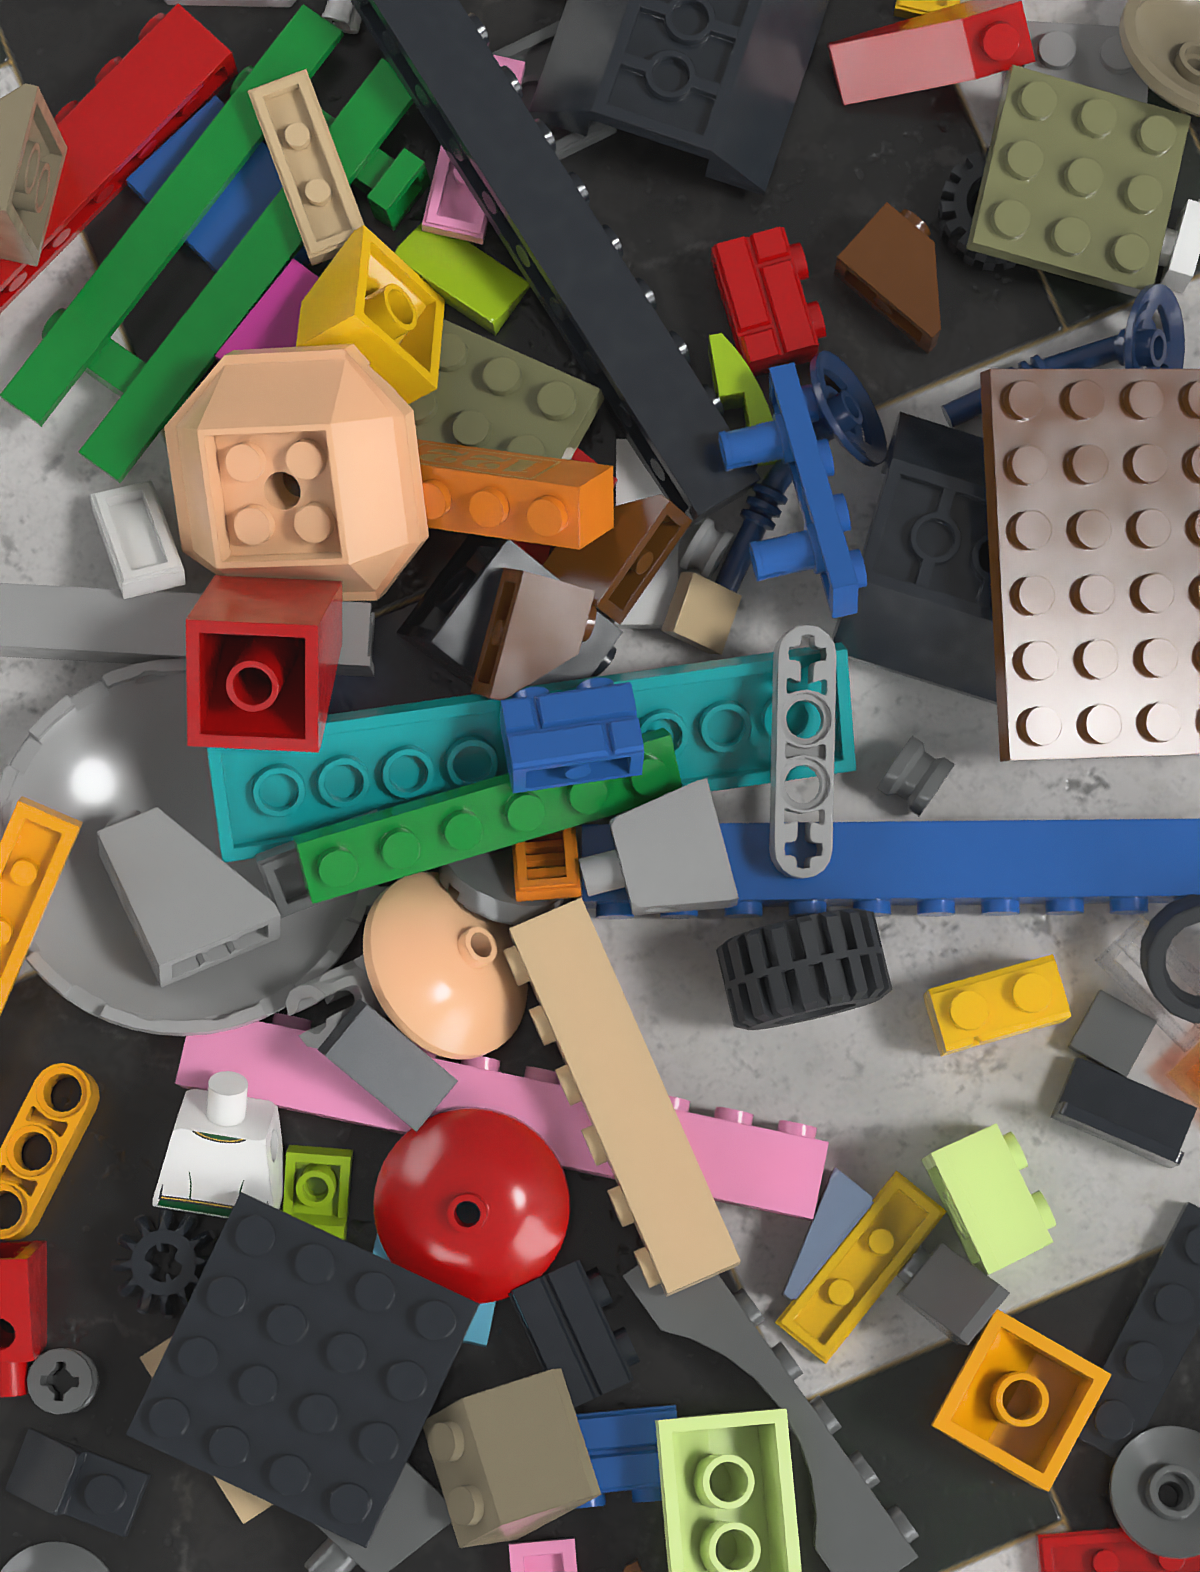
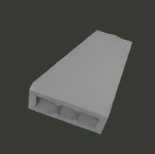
M158 807L143 813L138 810L121 813L112 818L104 829L97 831L99 856L161 988L280 939L281 915L275 903Z

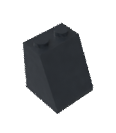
M469 534L396 633L472 688L503 568L522 570L555 580L559 579L511 540ZM596 610L594 629L589 639L581 643L579 654L526 687L599 676L614 659L616 648L613 645L622 635L623 631Z

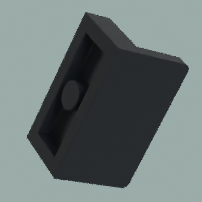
M1076 1057L1050 1118L1167 1168H1173L1180 1165L1184 1156V1152L1180 1151L1197 1107L1080 1057Z

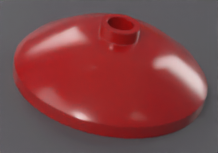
M463 1107L450 1109L428 1117L417 1132L411 1128L389 1152L381 1167L375 1187L374 1218L380 1242L390 1261L480 1304L510 1297V1291L538 1279L548 1269L558 1254L569 1223L570 1194L562 1165L553 1149L538 1132L525 1122L504 1112L488 1108ZM463 1201L475 1203L480 1210V1219L474 1223L462 1222L456 1213L457 1205Z

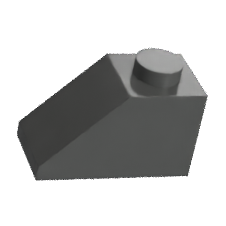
M943 1243L937 1244L931 1253L920 1246L897 1274V1277L906 1283L897 1293V1296L957 1345H969L1010 1294L1000 1284Z

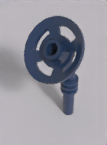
M1150 284L1144 287L1136 297L1127 320L1126 328H1123L1118 335L1043 359L1039 355L1030 357V365L1025 360L1018 363V369H1092L1117 360L1125 369H1143V367H1146L1145 369H1160V367L1161 369H1183L1185 332L1177 298L1167 286L1163 284ZM1156 309L1161 319L1163 331L1156 328L1152 319ZM981 388L941 406L944 417L951 428L982 414Z
M822 351L814 355L810 362V377L819 413V421L812 423L816 439L827 438L828 442L836 439L849 454L868 467H876L883 463L887 454L886 436L880 417L867 391L853 371L838 356L829 351ZM824 374L835 382L841 389V392L838 393L832 387L826 386ZM781 459L775 462L762 483H756L752 487V491L756 495L748 496L746 499V503L750 508L742 509L740 512V516L744 519L715 580V583L735 593L738 592L751 564L749 542L761 541L766 530H774L776 524L772 521V518H780L782 513L778 505H786L788 501L784 493L793 480L788 464H783Z

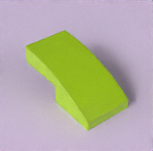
M722 333L709 335L708 357L713 386L724 410L743 408L746 427L773 421L762 390L742 356ZM777 460L759 463L758 467L773 465Z

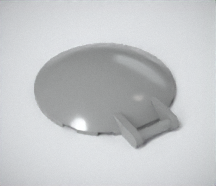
M186 658L160 659L129 665L102 675V680L83 688L71 697L66 695L46 711L29 729L28 737L15 753L11 763L6 765L0 779V842L21 796L83 822L25 960L49 986L71 1003L100 1019L131 1030L172 1036L207 1035L252 1024L286 1007L285 1002L292 989L330 971L339 961L353 940L364 915H368L374 901L388 887H378V885L283 917L280 919V939L165 987H160L99 856L97 831L104 829L112 818L121 813L131 810H138L143 813L158 807L222 860L206 747L187 746ZM256 858L225 862L271 900Z

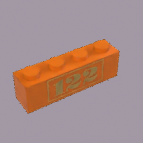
M417 439L428 528L578 550L614 528L613 466Z

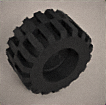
M851 908L798 917L738 934L728 939L716 949L733 1025L737 1028L761 1030L813 1020L874 1003L892 990L875 915L871 911Z

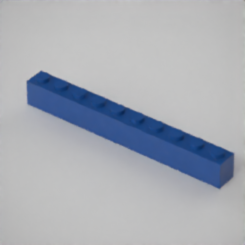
M1200 818L833 822V850L830 862L816 876L803 879L785 876L776 869L771 861L769 851L770 823H719L739 897L736 906L724 908V917L727 918L762 917L763 907H788V916L798 918L827 912V906H852L853 908L874 912L875 917L890 916L891 906H917L918 916L939 917L955 915V905H981V915L1010 916L1020 914V905L1045 904V914L1047 915L1083 914L1084 904H1109L1110 914L1135 915L1148 913V903H1170L1188 895H1200ZM798 822L796 841L785 843L784 848L785 855H791L796 858L798 868H804L805 859L816 856L817 853L816 844H810L805 840V822ZM582 824V858L615 849L610 824ZM582 876V900L586 909H596L597 919L620 920L634 918L625 887L588 897ZM698 910L660 913V918L690 919L698 917Z

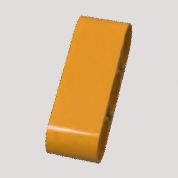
M66 1063L53 1064L42 1070L35 1079L0 1148V1196L12 1192L18 1197L22 1206V1213L18 1222L9 1229L0 1228V1240H21L30 1235L36 1228L97 1109L100 1095L96 1081L86 1071L74 1065ZM75 1077L81 1085L82 1095L80 1102L69 1111L59 1112L52 1103L51 1093L53 1087L63 1078ZM43 1134L51 1144V1158L41 1169L31 1171L22 1160V1149L29 1138Z

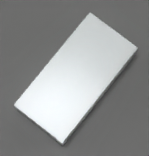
M152 480L90 494L92 510L123 599L186 585L184 568Z

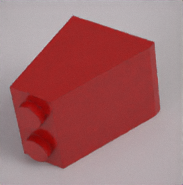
M215 575L186 618L187 746L319 753L342 647V581Z

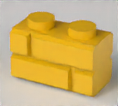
M1053 954L933 987L923 994L924 1003L941 1057L1024 1034L1034 1028L1042 1029L1063 1023L1072 1017Z

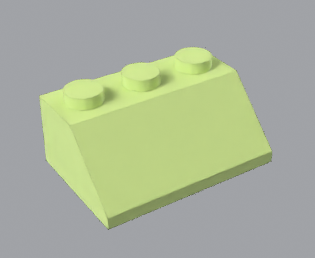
M761 1409L655 1420L668 1572H802L787 1409Z

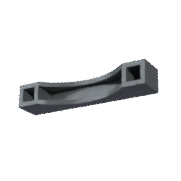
M639 1265L623 1275L627 1284L661 1331L692 1339L724 1355L754 1378L779 1409H787L788 1425L797 1439L809 1474L814 1511L812 1546L831 1572H899L918 1558V1555L909 1544L919 1537L916 1530L897 1504L888 1510H885L871 1491V1488L877 1485L880 1480L858 1449L847 1456L832 1436V1434L842 1428L819 1395L808 1402L794 1382L795 1379L803 1374L802 1370L781 1341L772 1348L769 1347L756 1328L765 1318L743 1288L732 1295L720 1276L715 1275L666 1297L661 1283L651 1288L648 1287Z

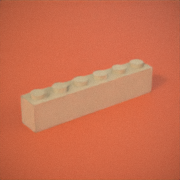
M582 897L509 928L514 946L503 950L517 985L520 986L530 982L539 1006L529 1009V1012L543 1045L545 1046L556 1041L566 1064L555 1069V1072L569 1105L571 1106L582 1101L592 1125L582 1129L581 1132L595 1165L599 1166L608 1162L618 1186L607 1190L620 1223L624 1227L634 1222L645 1246L634 1251V1254L648 1287L651 1288L661 1283L664 1293L668 1297L738 1266L741 1262Z

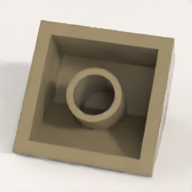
M561 1368L551 1369L462 1398L427 1418L423 1426L459 1548L517 1540L601 1495Z

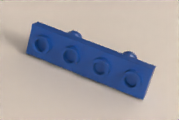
M794 363L769 368V401L773 411V421L731 431L718 432L719 448L726 472L736 468L779 459L782 460L783 464H788L805 522L803 531L749 542V553L755 578L759 582L769 578L813 569L815 574H820L832 619L858 613V588L867 586V574L860 549H848L844 532L851 531V521L844 494L838 493L833 495L828 477L835 475L834 461L827 438L817 440L812 423L819 421L818 407L812 385H800Z

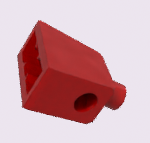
M46 1240L0 1242V1319L8 1321L15 1333H9L0 1325V1397H16L28 1394V1362L34 1361L47 1346Z

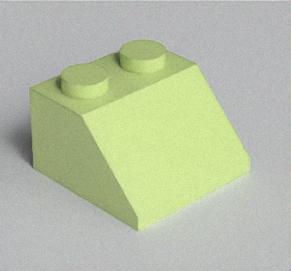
M996 1123L938 1149L921 1159L940 1201L947 1211L949 1220L969 1262L986 1275L996 1272L1054 1243L1048 1229L1056 1226L1055 1218L1040 1190L1030 1194L1020 1173V1170L1028 1167V1163L1020 1144L1011 1131L1002 1135Z

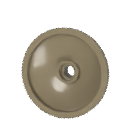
M1128 0L1120 17L1119 35L1124 52L1132 67L1143 82L1162 99L1187 113L1200 117V0Z

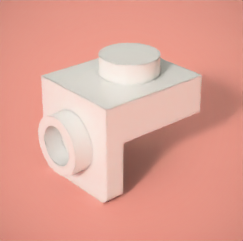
M1188 199L1178 216L1175 230L1166 228L1158 264L1164 266L1160 284L1179 293L1185 291L1193 278L1200 254V199L1198 202Z

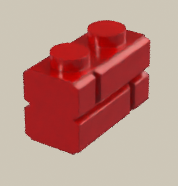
M779 226L754 233L750 237H739L711 247L710 261L736 350L747 363L753 375L758 376L769 373V368L789 363L798 365L811 361L812 357L818 354V339L826 337L827 334L818 301L807 303L800 281L809 278V271L800 242L789 244L785 228Z

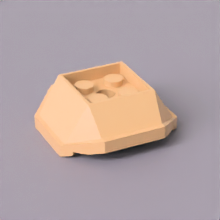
M354 344L233 350L224 355L164 426L182 552L216 575L342 581V601L378 600L388 591L398 578L397 576L429 537L413 409L386 380L369 366L370 362ZM283 472L292 475L297 480L301 490L300 497L293 495L287 490L283 482Z

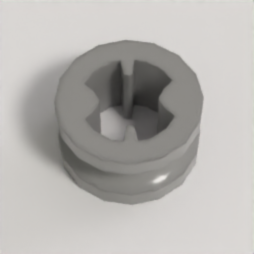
M708 517L689 544L680 562V567L684 570H688L691 567L697 568L701 576L710 580L731 546L735 533L729 529L723 533L718 532L714 527L715 521Z

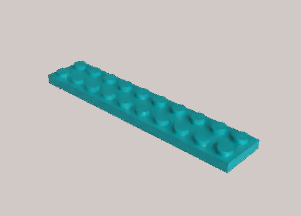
M842 642L835 643L834 774L857 771L848 651ZM810 647L790 649L788 652L789 660L800 662L801 682L794 684L787 681V693L790 694L801 690L821 693L822 683L820 681L808 684L809 665L820 661V650H813ZM774 652L528 686L543 687L548 689L550 693L576 690L580 683L592 678H609L614 684L630 682L632 684L641 734L660 728H665L671 734L682 787L705 778L708 780L711 792L771 783ZM477 694L327 715L319 753L206 747L220 852L224 862L256 858L255 855L293 841L292 836L343 822L375 809L377 811L508 773L500 727V701ZM798 701L791 705L787 711V727L797 737L810 738L816 734L820 727V713L811 703ZM796 766L789 771L785 781L816 777L817 775L809 767Z

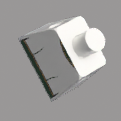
M222 1071L212 1075L208 1082V1091L200 1089L186 1091L154 1193L153 1206L229 1218L240 1192H243L279 1209L284 1194L285 1159L278 1107L269 1100L247 1097V1079L243 1075L232 1071Z

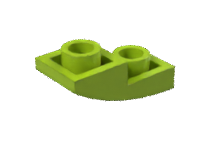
M289 1145L286 1151L283 1211L343 1240H347L353 1150Z

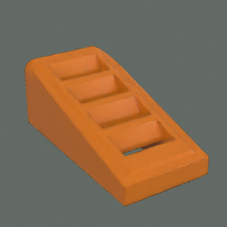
M575 826L512 845L516 901L581 897Z

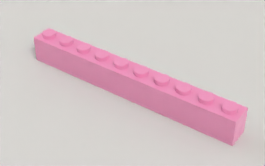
M274 1013L272 1024L257 1021L233 1030L207 1035L186 1036L175 1082V1084L182 1088L208 1091V1082L212 1075L222 1071H232L243 1075L247 1079V1097L272 1101L280 1109L403 1135L411 1129L409 1125L320 1053L317 1048L306 1046L299 1035L311 1029L312 1021ZM414 1043L458 1080L430 1116L463 1107L488 1108L504 1112L525 1122L538 1132L553 1149L563 1169L615 1179L608 1162L599 1166L595 1165L581 1132L582 1129L592 1124L582 1101L571 1106L569 1105L556 1072L526 1066L524 1077L499 1072L501 1063L499 1060L481 1056L473 1059H462L461 1064L436 1059V1054ZM669 1096L714 1201L808 1221L813 1220L829 1144L827 1141L815 1139L816 1127L779 1120L777 1131L752 1126L754 1114L730 1108L716 1107L714 1117L688 1112L689 1100Z

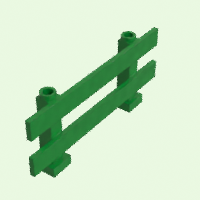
M304 4L255 67L249 65L240 72L232 85L230 99L67 309H58L48 319L42 331L43 340L0 394L4 401L42 427L84 371L120 396L119 400L78 452L82 457L119 483L123 481L160 431L191 396L190 392L216 360V353L304 245L282 187L147 363L111 339L117 328L265 139L248 90L304 69L307 70L311 79L344 37L342 30ZM382 58L336 118L324 110L322 112L349 185L352 184L367 194L374 218L395 231L431 184L425 162L404 148L396 159H393L379 149L380 145L414 103L390 63Z

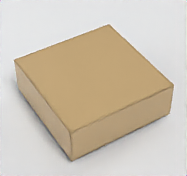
M681 572L661 631L708 654L722 655L742 596L695 572Z

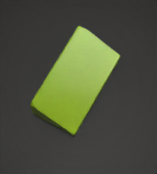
M422 223L394 252L438 292L447 304L495 336L530 288L529 283L468 241L422 231Z

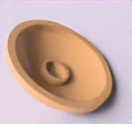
M419 872L403 877L381 892L370 908L363 934V955L368 979L384 1012L394 1025L418 1046L431 1053L450 1059L462 1060L481 1057L497 1049L511 1038L522 1020L526 1007L528 984L517 985L503 950L514 946L509 931L511 926L489 920L469 911L463 904L457 901L460 893L458 890L453 888L452 885L447 890L440 882L438 872Z

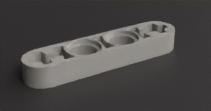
M812 625L797 626L784 633L776 643L773 654L769 851L771 861L776 869L785 876L796 879L814 877L822 872L830 862L833 850L836 649L830 635L820 627ZM802 637L809 638L811 649L820 650V661L809 665L808 684L820 681L822 683L821 693L801 690L788 694L786 691L787 681L794 684L801 682L800 662L789 660L788 652L789 649L800 646ZM798 701L811 703L820 713V727L816 734L810 738L797 737L787 727V711L791 705ZM796 766L809 767L819 779L818 793L808 803L795 802L789 797L785 789L786 776ZM784 810L796 814L819 811V824L812 821L805 822V840L810 844H816L817 853L816 856L805 859L804 868L797 867V861L794 856L785 855V843L793 842L797 839L798 821L784 823Z

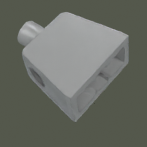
M707 778L697 780L611 819L610 830L615 849L578 859L588 897L625 887L633 915L728 908L736 906L739 897Z

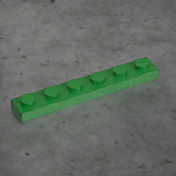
M665 728L642 734L644 744L642 775L513 793L509 773L292 836L307 895L312 904L637 808L682 787L671 734Z

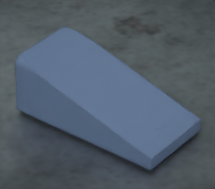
M836 1167L830 1173L816 1207L814 1218L810 1222L781 1295L788 1301L797 1299L874 1203L871 1201L873 1199L871 1195Z

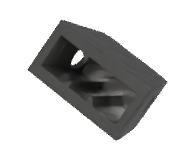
M408 1459L368 1547L364 1548L316 1525L328 1538L304 1563L305 1568L309 1572H350L358 1564L366 1572H389L451 1523L442 1490Z

